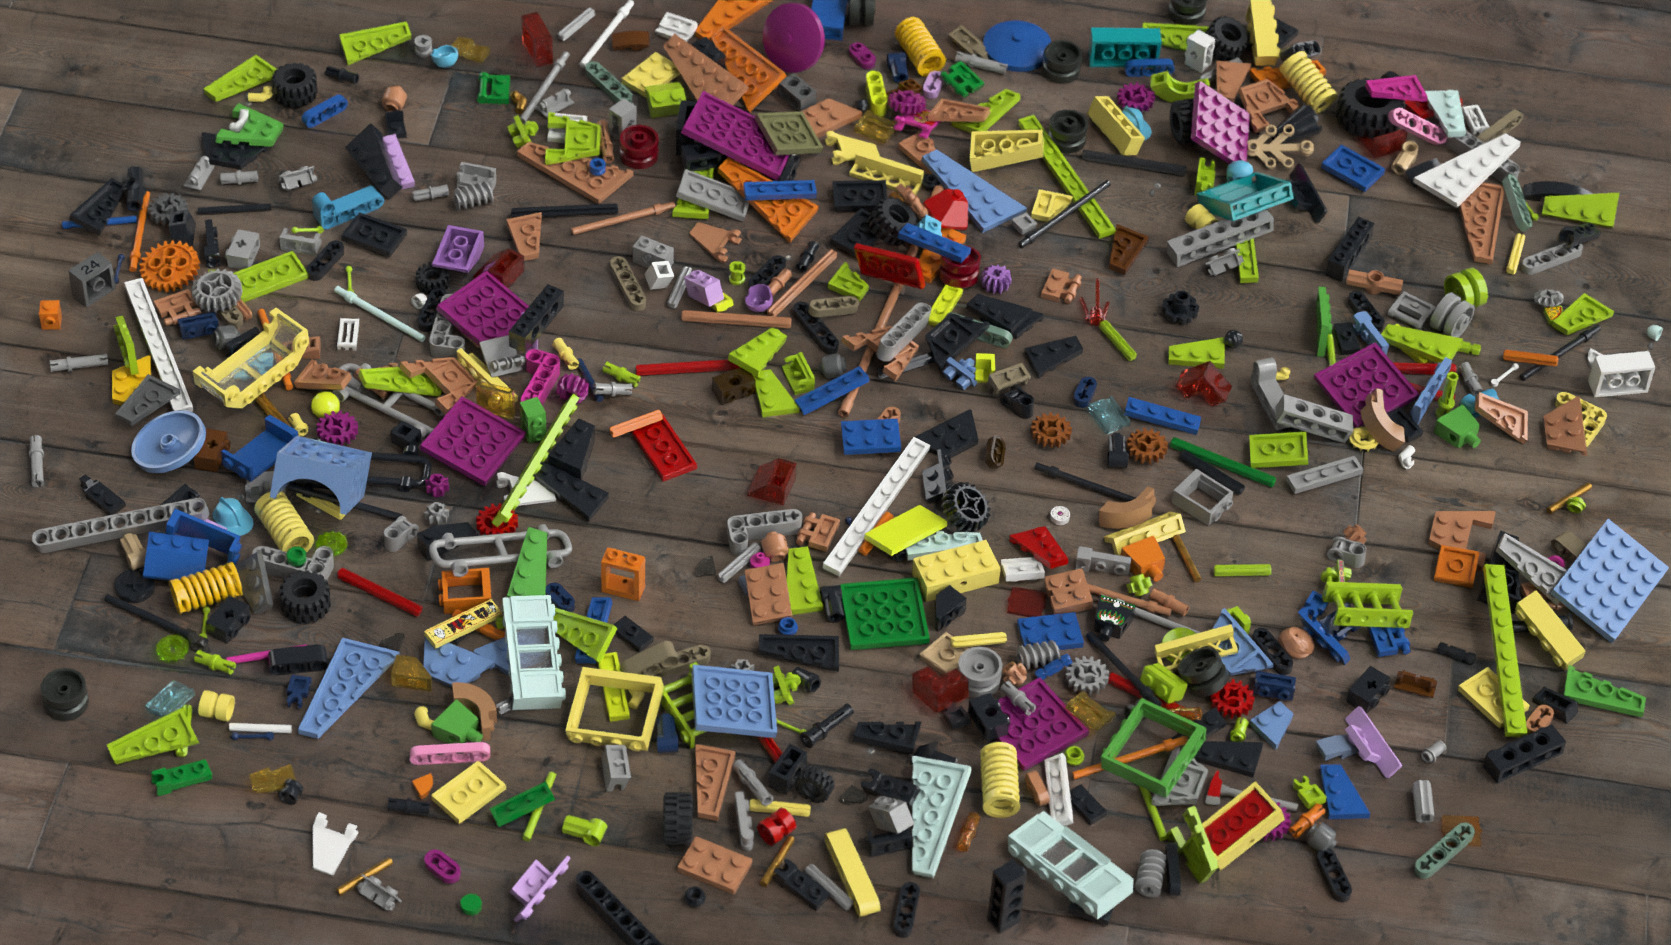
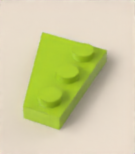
M1584 293L1553 321L1552 327L1565 335H1569L1613 317L1614 311Z
M1224 337L1169 346L1168 365L1224 369Z
M771 369L761 370L758 377L752 374L756 380L755 391L762 417L799 413V406Z

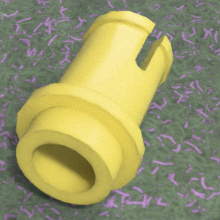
M293 413L288 417L289 423L298 431V436L302 437L308 433V426L306 423H303L298 413Z

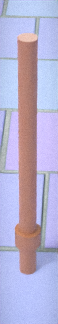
M674 201L662 205L658 203L650 208L571 228L572 235L652 214L659 215L663 211L676 208Z
M1088 584L1090 593L1096 595L1103 594L1113 599L1118 598L1136 607L1146 609L1147 612L1153 614L1156 612L1170 616L1172 613L1171 608L1158 605L1157 602L1151 600L1147 602Z

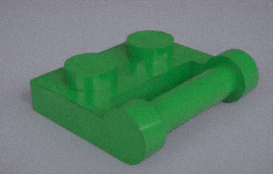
M481 72L479 74L480 89L477 101L481 104H509L510 75H489L486 72ZM487 83L492 84L491 95L486 94Z

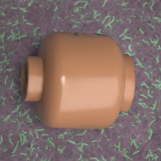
M391 86L386 88L381 103L388 112L400 111L404 107L407 95L400 86Z
M769 532L761 542L765 557L770 558L772 562L784 560L789 552L785 536L777 532Z

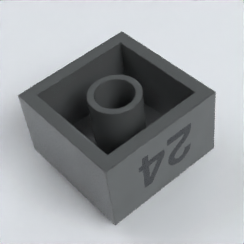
M99 252L89 256L68 270L72 296L86 308L116 289L112 263Z

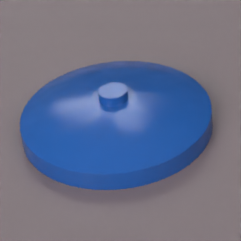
M1013 20L1001 22L991 27L984 36L983 45L985 46L988 60L1008 64V71L1026 72L1043 65L1044 50L1051 42V39L1039 26L1025 21Z

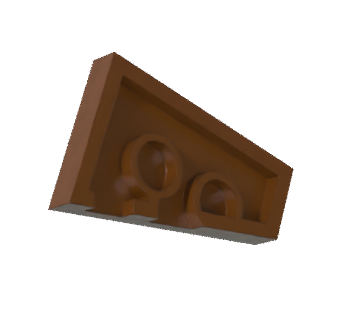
M1117 224L1109 269L1126 275L1147 245L1149 237Z

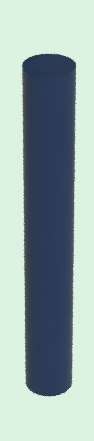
M579 358L577 359L579 361V364H577L593 393V389L599 388L593 387L595 381L583 360ZM602 394L594 395L597 402L603 401L604 397Z

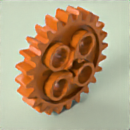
M174 240L170 244L164 241L163 246L158 243V248L151 247L152 252H145L146 257L141 258L143 262L139 264L141 277L147 287L151 286L152 290L157 288L158 292L165 289L167 293L171 288L175 292L176 287L182 289L183 284L188 286V280L194 281L193 275H198L197 270L200 269L197 252L194 251L192 246L189 247L188 243L182 245L181 241L177 244L174 243Z

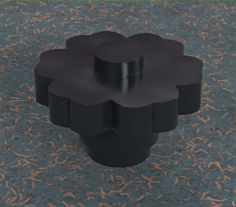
M1180 290L1175 294H1170L1169 298L1163 300L1161 311L1165 313V318L1170 322L1175 323L1178 321L1180 324L1191 323L1192 319L1198 317L1199 305L1196 304V299L1189 295L1188 292Z

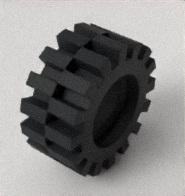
M428 262V265L422 264V267L419 266L416 271L417 288L420 289L421 293L425 291V295H428L433 289L442 288L446 291L450 285L449 270L434 267L431 262ZM431 277L438 278L436 280H428V278Z
M810 765L804 767L795 781L796 790L800 791L799 794L801 796L805 795L806 800L810 798L811 802L816 800L817 803H821V801L824 803L828 800L835 787V781L832 780L833 777L831 775H827L828 772L826 770L823 772L821 771L822 768L816 769V766L813 765L812 767Z

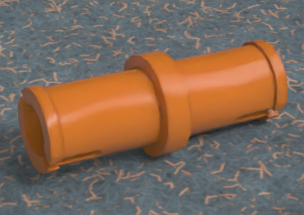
M1316 803L1307 813H1303L1299 820L1289 828V833L1296 831L1292 836L1297 839L1308 828L1310 829L1314 822L1325 814L1324 808L1321 811L1319 810L1322 805Z

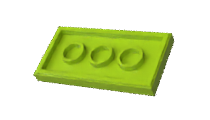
M293 251L233 273L237 275L242 284L241 299L243 302L308 279L307 270Z

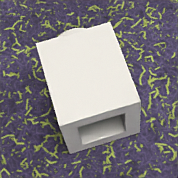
M669 261L652 262L645 273L650 290L667 288L674 277Z

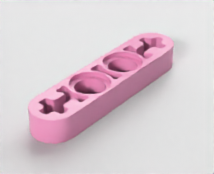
M1396 108L1389 112L1388 118L1393 125L1436 146L1447 141V135L1442 128L1402 108ZM1409 119H1411L1414 123L1413 128L1410 127L1408 123ZM1423 126L1427 128V134L1423 133Z
M484 742L422 745L410 749V762L415 765L482 762L490 758V746Z

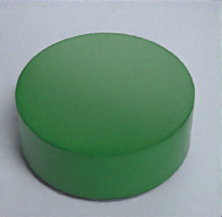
M292 547L286 553L287 562L292 566H301L307 560L306 551L301 547Z
M467 894L460 901L461 910L466 915H476L482 909L481 898L476 894Z

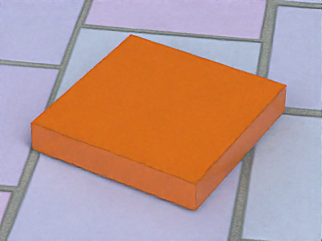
M1441 545L1434 581L1473 588L1480 552Z

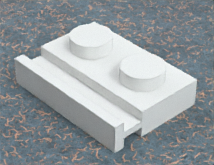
M667 12L655 32L656 35L667 39L676 34L687 42L698 25L695 21Z
M1034 557L1001 559V568L1005 581L1017 582L1019 580L1044 579L1045 577L1042 563Z

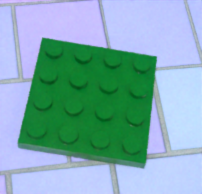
M918 578L840 584L850 650L929 644L930 637Z

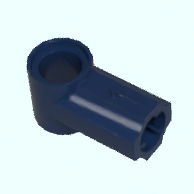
M905 52L887 54V67L891 69L893 81L899 84V82L908 80Z
M662 714L657 717L656 722L658 732L657 753L678 752V736L675 734L674 716Z

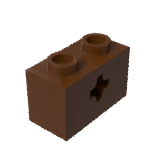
M206 428L204 444L194 456L195 469L218 473L220 465L223 466L221 451L223 449L229 451L231 445L226 431Z

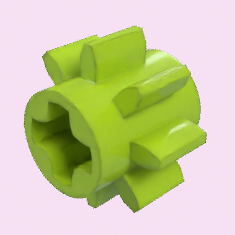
M1142 573L1129 578L1130 583L1126 584L1129 593H1134L1135 597L1149 593L1148 588L1152 586L1150 577L1146 578Z

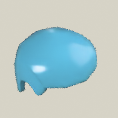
M445 45L438 49H433L431 57L438 67L447 68L454 65L457 61L458 51L453 46Z
M1233 161L1227 166V181L1232 178L1235 180L1251 175L1253 167L1246 161Z

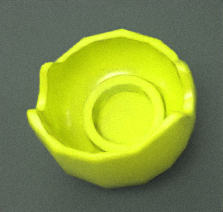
M323 391L312 399L311 409L318 418H325V413L331 415L332 411L335 414L339 412L340 402L332 392Z

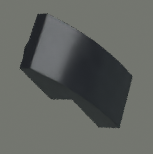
M1435 158L1405 171L1415 188L1419 185L1414 183V177L1441 164Z

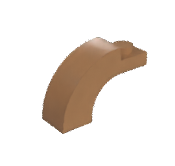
M1376 388L1365 399L1366 406L1361 410L1362 420L1368 432L1379 444L1395 452L1405 443L1404 427L1397 425L1388 417L1384 409L1383 390Z
M1147 486L1136 499L1129 502L1118 503L1108 500L1099 510V525L1114 529L1128 528L1152 517V508L1156 503L1154 488Z
M453 682V701L457 699L478 717L481 723L483 741L491 740L490 732L494 731V723H497V711L494 701L489 694L475 685Z

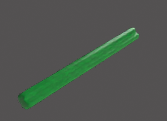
M1173 437L1170 442V447L1181 452L1187 450L1203 461L1266 486L1273 487L1276 483L1275 476L1179 438Z

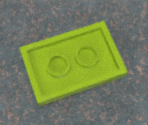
M1306 432L1249 435L1252 468L1308 465Z

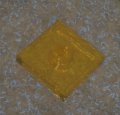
M478 381L476 384L477 405L497 416L514 419V389Z

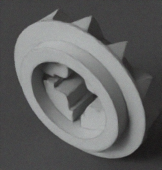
M1553 289L1539 290L1534 295V301L1541 306L1554 307L1563 302V294Z

